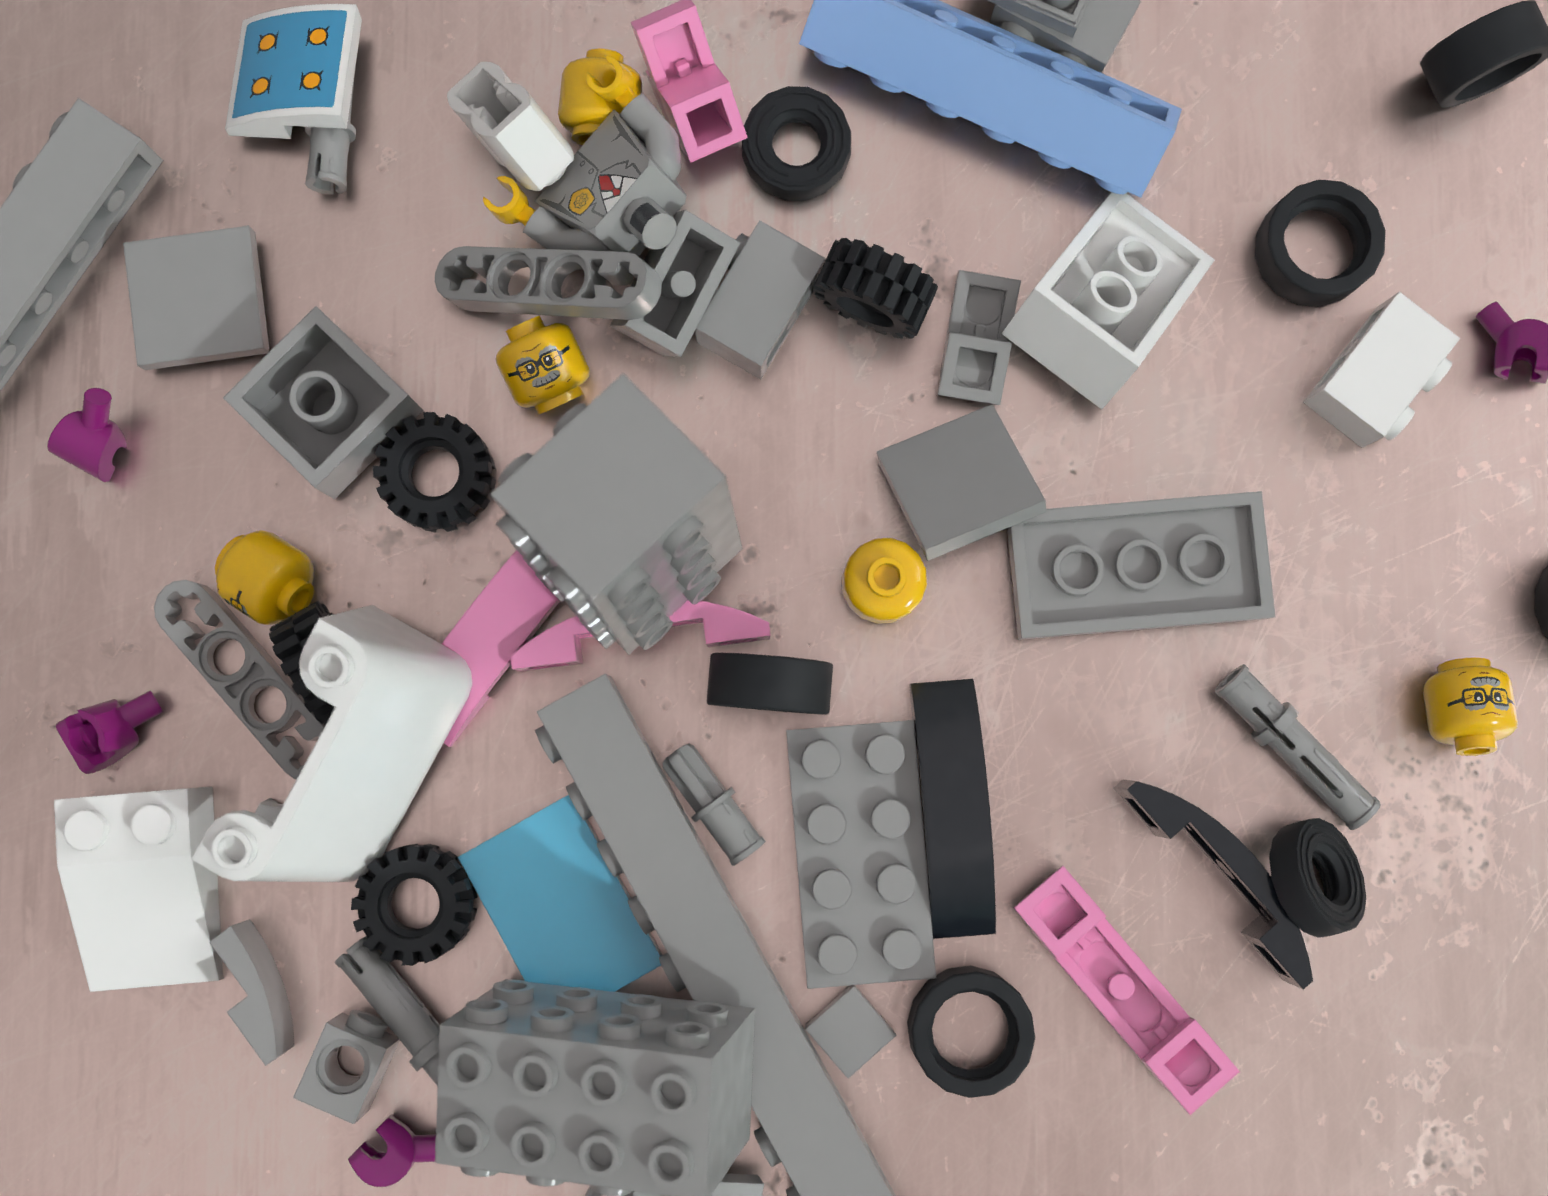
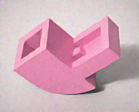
M691 0L678 1L630 22L648 69L645 72L665 119L676 131L679 138V146L690 163L748 138L730 83L714 63L696 6Z

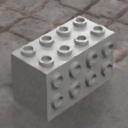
M623 373L588 406L581 403L567 411L553 429L554 437L534 455L525 453L513 460L501 473L498 479L500 486L490 495L505 514L496 525L511 540L510 543L524 557V561L531 567L540 581L560 602L565 600L570 605L569 608L580 619L579 621L605 649L616 641L630 655L639 645L644 650H647L663 638L673 625L669 617L687 600L693 605L703 600L720 582L721 576L717 572L743 548L726 476Z
M505 979L493 985L492 989L476 1000L466 1003V1007L439 1025L435 1163L458 1166L462 1173L475 1177L492 1176L499 1172L526 1176L527 1182L537 1186H555L564 1182L591 1185L596 1193L606 1196H621L632 1191L660 1196H711L750 1139L755 1008L594 990L582 987L533 983L521 980Z

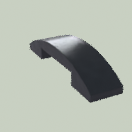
M974 679L909 684L911 709L918 752L933 939L996 934L995 875L990 804Z
M1120 781L1114 787L1115 791L1155 836L1172 839L1183 829L1257 912L1259 916L1243 929L1241 933L1283 981L1303 990L1312 983L1313 977L1310 960L1301 931L1288 917L1278 900L1270 874L1254 854L1219 821L1183 798L1139 781Z

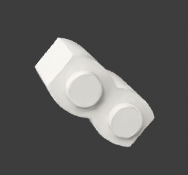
M480 62L448 91L447 99L450 107L499 164L505 166L524 188L541 191L544 187L554 184L563 176L567 166L574 160L571 146L523 86L512 83L497 64Z

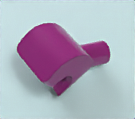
M1497 301L1482 309L1476 315V319L1497 343L1494 351V374L1508 380L1512 364L1518 360H1524L1531 365V382L1546 384L1548 379V324L1537 319H1523L1514 322Z
M90 388L84 393L82 411L72 412L59 421L49 437L47 447L48 451L103 482H109L116 468L112 464L113 456L118 448H127L126 438L116 423L109 419L111 394L101 388Z
M150 690L121 706L116 699L79 709L77 714L68 716L56 723V729L79 769L85 774H91L113 765L132 751L139 743V737L134 728L163 713Z
M390 1115L376 1129L387 1144V1152H380L365 1141L348 1158L351 1167L363 1182L375 1187L390 1186L400 1181L409 1172L414 1163L435 1162L436 1134L415 1135L407 1125Z

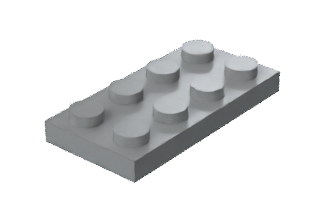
M1262 491L1046 509V512L1007 528L1018 640L1263 620L1275 617Z
M914 720L786 730L807 989L936 978Z

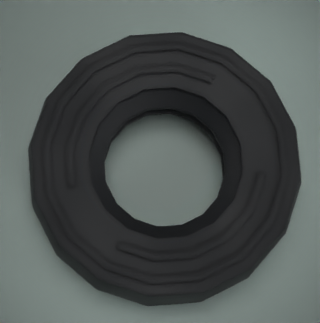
M787 86L768 93L751 109L744 124L748 138L742 140V158L750 177L765 192L783 200L806 201L826 193L842 178L851 157V129L843 110L828 95L810 87ZM789 123H803L810 126L817 133L820 140V150L811 162L803 165H790L783 162L775 154L772 140L782 126Z
M1320 818L1298 821L1281 828L1272 839L1269 854L1270 871L1278 900L1290 920L1304 933L1317 938L1340 934L1356 928L1364 917L1366 891L1364 876L1357 856L1346 837L1333 824ZM1312 861L1314 862L1316 868L1319 871L1323 883L1324 894L1321 891L1319 885L1317 884L1313 872Z

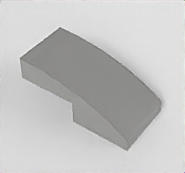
M958 270L945 341L938 395L1000 405L1012 345L1010 340L1002 335V332L1015 316L1021 280Z
M251 919L228 927L209 943L248 995L228 1010L227 1014L266 1066L294 1047L293 1021L284 983L275 960L264 939Z

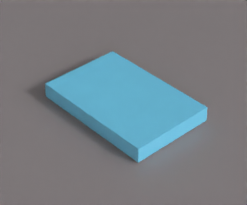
M569 795L462 854L458 859L525 981L615 992L661 966L659 957L662 956V953L651 933L645 934L639 926L628 904V900L631 899L620 877H614L608 869L597 847V843L600 842L588 819L583 820Z

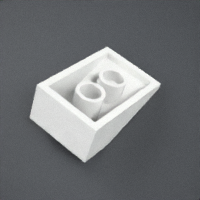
M1111 192L1036 285L1004 329L1002 335L1102 410L1139 368L1215 259L1127 193L1116 194Z
M212 787L54 800L57 868L90 992L222 980V959L209 943L221 933L218 877L216 873L191 860L207 829L214 822Z

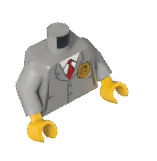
M606 55L604 56L605 59L616 70V77L613 83L608 87H603L588 72L586 74V82L589 88L604 100L618 103L623 109L619 114L613 109L575 153L574 160L567 166L563 176L554 184L547 186L537 197L535 202L540 207L536 210L529 206L527 196L517 183L506 176H499L496 179L505 189L513 194L511 201L503 207L493 205L485 197H483V202L500 222L504 224L520 222L525 226L523 233L546 249L618 251L633 253L639 257L646 247L659 250L666 247L675 236L677 227L673 217L685 204L687 196L676 180L681 171L679 138L674 128L644 93L637 96L632 91L634 80L631 72L614 57Z

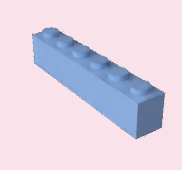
M814 0L799 42L800 45L813 50L816 58L827 65L838 68L849 66L869 75L871 82L885 91L893 93L907 92L926 101L927 107L941 116L948 118L960 116L982 126L983 132L992 139L1003 143H1014L1016 141L1038 151L1040 158L1052 166L1062 169L1074 167L1094 176L1095 181L1102 188L1116 194H1126L1129 192L1140 198L1142 197L1176 131L1182 110L1177 106L940 0Z

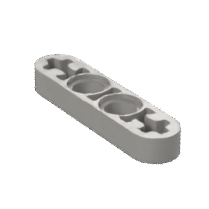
M463 246L454 248L446 253L435 271L437 291L459 308L476 312L633 320L639 319L651 312L658 303L662 288L659 274L636 254L618 251ZM529 267L530 279L527 286L520 293L510 296L508 284L511 277L519 269ZM583 269L585 275L581 289L569 298H562L561 286L564 279L571 272ZM475 271L486 278V284L480 280L466 279L462 281V279L472 277ZM634 277L637 278L635 287L625 288L623 295L619 294L612 287L606 286V280L613 285L626 286L632 283Z
M188 580L174 581L165 586L158 594L154 605L155 618L162 630L279 766L293 779L297 780L304 767L298 761L304 753L303 747L293 736H284L279 742L276 739V735L293 727L302 714L306 722L294 728L305 740L317 741L325 727L324 723L320 724L316 720L314 712L310 713L304 706L303 697L300 694L297 695L292 688L293 682L284 674L278 664L213 590L206 585ZM182 596L193 600L199 598L201 602L194 608L198 617L205 625L216 627L221 620L223 626L205 635L197 624L186 620L177 621L176 617L182 612L178 600ZM202 638V640L196 646L194 641L196 639ZM235 639L242 645L245 651L244 664L236 673L223 675L214 665V651L221 642ZM274 686L284 694L287 706L285 713L279 720L273 723H266L256 715L254 701L261 690Z

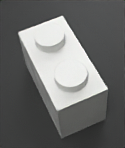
M1399 291L1373 311L1303 403L1361 448L1383 437L1391 441L1413 418L1415 411L1409 405L1422 389L1426 393L1429 392L1450 370L1453 363L1446 357L1460 340V337Z

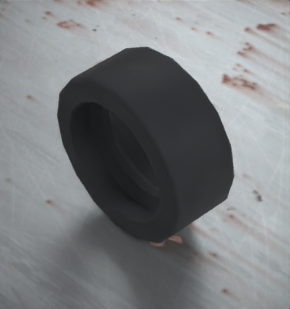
M1535 0L1520 1L1482 16L1440 41L1420 61V66L1438 104L1442 108L1472 101L1512 82L1538 66L1548 58V26Z
M1318 179L1296 186L1266 214L1256 234L1255 259L1262 279L1278 296L1296 305L1322 307L1343 300L1375 274L1385 253L1386 230L1378 208L1362 191L1342 181ZM1308 210L1323 211L1337 218L1348 230L1354 246L1353 259L1349 267L1340 275L1328 279L1316 278L1302 271L1289 257L1284 242V235L1290 221L1299 213Z
M712 653L710 656L706 702L708 705L827 715L830 712L833 664L826 661L745 653Z
M971 965L944 970L936 975V978L927 980L915 996L907 1021L910 1047L926 1076L946 1092L968 1098L995 1095L1015 1083L1030 1063L1035 1043L1032 1013L1021 994L993 971ZM976 992L989 996L1000 1005L1007 1017L1009 1034L1004 1050L995 1061L983 1068L967 1070L953 1066L941 1057L934 1045L932 1027L935 1015L945 1001L960 993Z

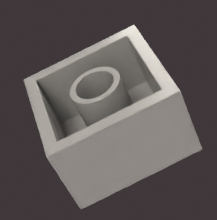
M317 306L223 397L313 487L333 499H336L377 457L375 453L379 444L386 447L390 438L385 434L392 427L399 431L405 426L402 421L403 419L411 415L416 418L423 411L396 382Z

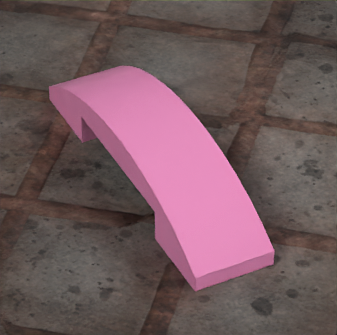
M517 550L487 584L442 643V645L456 652L467 662L472 673L473 684L467 701L444 741V744L448 747L455 743L490 698L487 694L511 665L510 656L533 637L560 602L535 575V572L524 561V557Z
M687 600L669 617L673 622L672 627L703 623L707 647L769 640L771 636L769 622L752 614L710 602L700 601L693 605ZM577 616L572 617L545 630L524 644L510 656L511 667L513 670L524 672L583 664L580 639L594 636L582 625Z
M1064 866L1057 869L1013 907L1088 1000L1189 1115L1195 1112L1240 1072L1201 1025L1185 1012L1105 919L1106 915Z

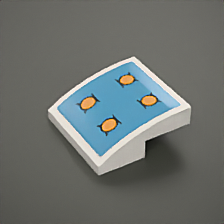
M316 4L288 7L261 13L242 21L225 126L229 136L291 139L293 126L347 129L362 18L356 4Z

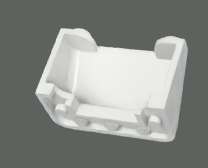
M374 605L319 618L301 653L299 660L300 676L312 693L333 705L335 709L284 804L269 798L259 804L255 813L247 810L231 811L216 819L207 829L191 860L232 881L353 882L359 876L365 875L369 871L367 866L374 859L382 857L469 697L473 684L472 673L467 662L453 650Z

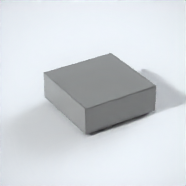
M855 985L848 986L805 1025V1030L848 1079L897 1036L895 1031Z

